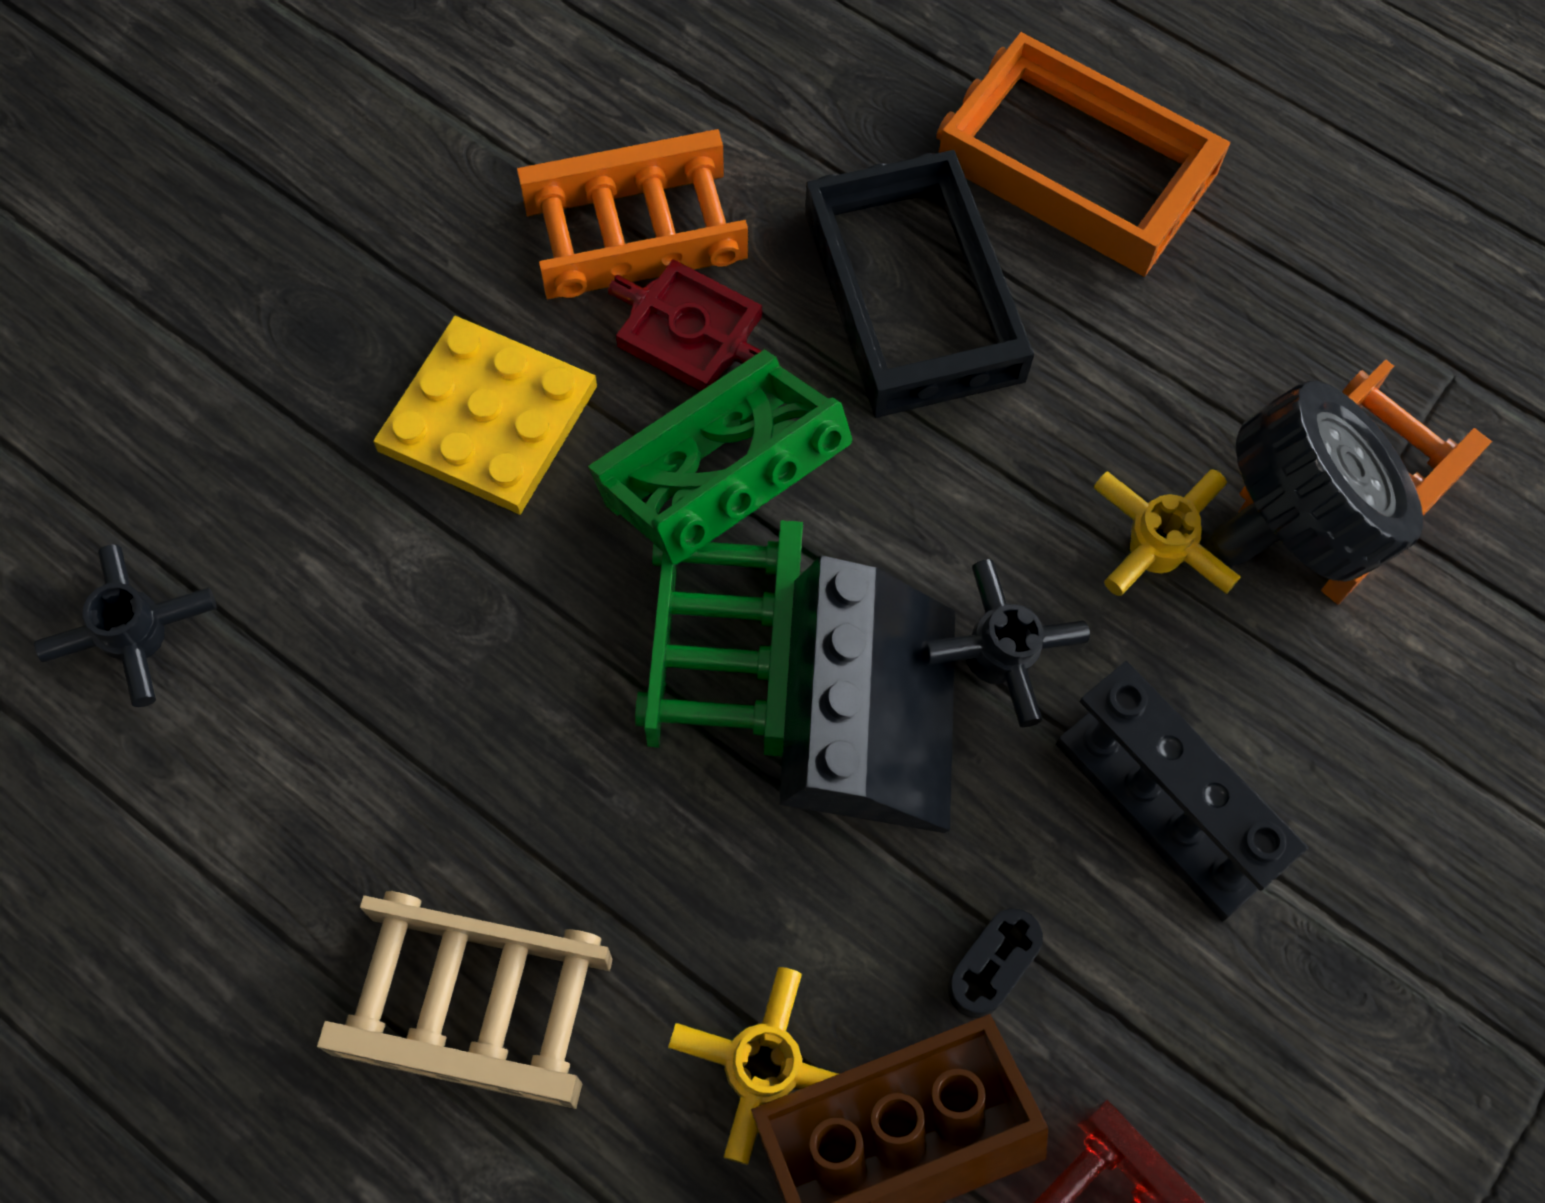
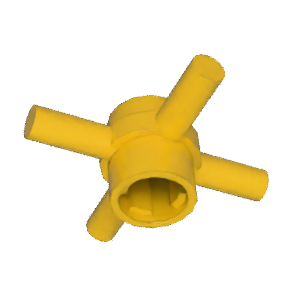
M1211 469L1184 497L1168 494L1159 496L1147 503L1110 472H1105L1094 485V489L1134 520L1131 530V553L1104 580L1107 589L1114 595L1122 596L1145 570L1159 574L1171 572L1185 561L1227 594L1241 576L1199 544L1202 533L1199 513L1226 486L1227 481L1219 471ZM1156 530H1163V533L1167 534L1166 538L1159 535Z
M778 967L762 1024L744 1029L733 1040L675 1023L668 1048L724 1065L730 1086L740 1096L723 1156L728 1160L745 1165L749 1164L758 1132L751 1109L783 1097L794 1088L803 1089L838 1075L837 1073L802 1063L799 1046L786 1031L802 976L798 971ZM760 1046H768L773 1049L770 1054L771 1061L776 1066H781L777 1078L768 1077L762 1080L754 1076L751 1079V1073L748 1069L744 1068L748 1062V1057L755 1056Z

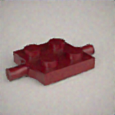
M672 259L658 279L649 283L644 288L628 281L621 275H616L614 277L615 281L612 280L609 285L608 295L614 296L632 306L630 317L616 334L617 347L699 391L716 382L724 370L736 361L743 364L762 351L747 343L748 336L762 318V305Z

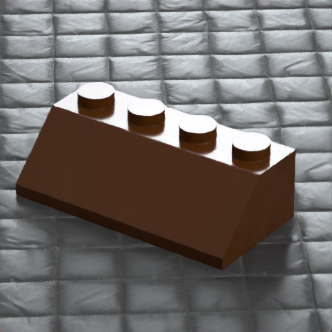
M991 1014L751 1109L783 1203H943L1044 1161L1047 1156L1048 1126Z

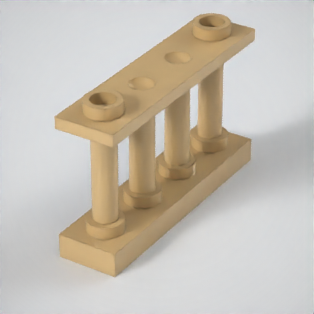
M386 891L383 899L363 896L360 908L372 921L382 923L355 1015H348L345 1025L325 1021L317 1045L318 1048L331 1056L563 1107L577 1108L582 1082L577 1075L568 1074L570 1063L565 1062V1057L588 967L610 971L612 956L608 947L600 946L601 938L599 936L584 931L567 929L562 938L420 907L422 902L420 899L400 892ZM408 928L441 935L442 940L416 1029L409 1028L407 1038L383 1034L385 1023L380 1022ZM467 941L503 949L478 1042H471L468 1052L444 1047L447 1037L441 1035ZM527 954L563 961L540 1055H533L531 1065L506 1060L508 1050L503 1048Z

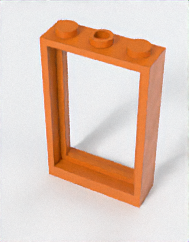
M1020 32L1008 49L1002 46L997 51L990 64L988 74L982 81L977 78L972 82L963 99V105L956 113L950 111L944 117L936 135V138L940 140L939 153L955 150L966 179L1143 277L1150 271L1217 176L1231 143ZM1019 79L1034 85L1182 164L1138 226L974 138L975 134Z

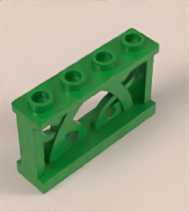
M764 349L590 464L588 468L606 507L616 516L621 514L665 553L666 558L670 562L677 565L848 447L853 439L842 403L833 397L828 399L779 366L777 357ZM794 418H800V419H798L797 421L790 420V419H794ZM753 437L747 455L728 468L696 473L700 460L724 443L738 442ZM650 493H652L651 497L648 499V501H647L646 504H645V503L642 501V499L645 498V497H646L647 495H649ZM673 497L672 506L660 513L663 505Z

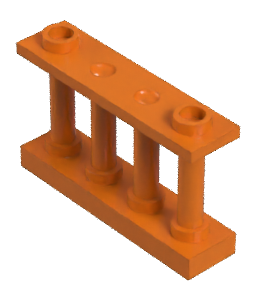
M719 129L517 168L526 214L531 216L543 213L554 257L539 261L547 300L558 297L572 298L587 291L607 288L612 280L615 281L614 277L616 275H621L630 282L660 277L672 259L693 270L710 266L723 267L739 260L748 259V226L746 220L726 223L713 180L724 177L723 142ZM694 184L706 228L676 233L664 189ZM643 193L656 238L625 244L614 199ZM593 203L605 248L574 254L563 209Z
M1385 359L1370 375L1361 370L1342 392L1358 406H1364L1430 458L1427 464L1434 470L1426 478L1418 472L1414 475L1409 473L1417 490L1424 516L1471 467L1492 441L1476 428H1473L1459 444L1451 438L1445 442L1379 390L1394 367L1393 364ZM1246 486L1239 494L1246 500L1239 512L1253 503ZM1368 573L1350 581L1329 579L1321 591L1339 605Z

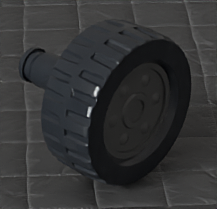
M1306 381L1296 385L1268 403L1241 426L1236 438L1237 463L1253 503L1218 525L1211 535H1203L1199 544L1232 569V566L1243 564L1280 540L1297 559L1319 575L1335 581H1350L1380 567L1414 545L1423 529V512L1417 490L1408 470L1395 448L1377 424L1351 398L1335 387L1320 381Z

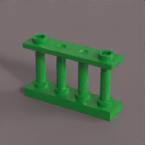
M781 520L779 541L768 540L767 546L709 542L681 562L766 568V574L776 575L775 593L764 592L763 598L675 592L678 564L674 565L666 558L665 553L653 544V566L661 567L650 680L648 692L638 691L635 711V726L644 727L648 747L659 748L661 725L663 722L753 729V735L764 736V755H783L794 581L800 576L803 522ZM677 614L762 620V626L773 627L771 646L760 645L759 651L670 645L672 616ZM667 668L758 674L757 680L769 681L767 700H756L755 705L664 699Z

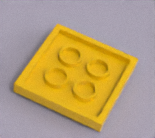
M454 316L373 442L377 451L521 515L597 388L596 375L458 316Z

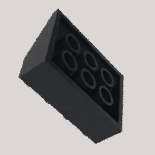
M822 555L794 581L779 805L940 833L950 831L954 661L927 665L922 658L921 647L924 641L955 637V611L876 567Z

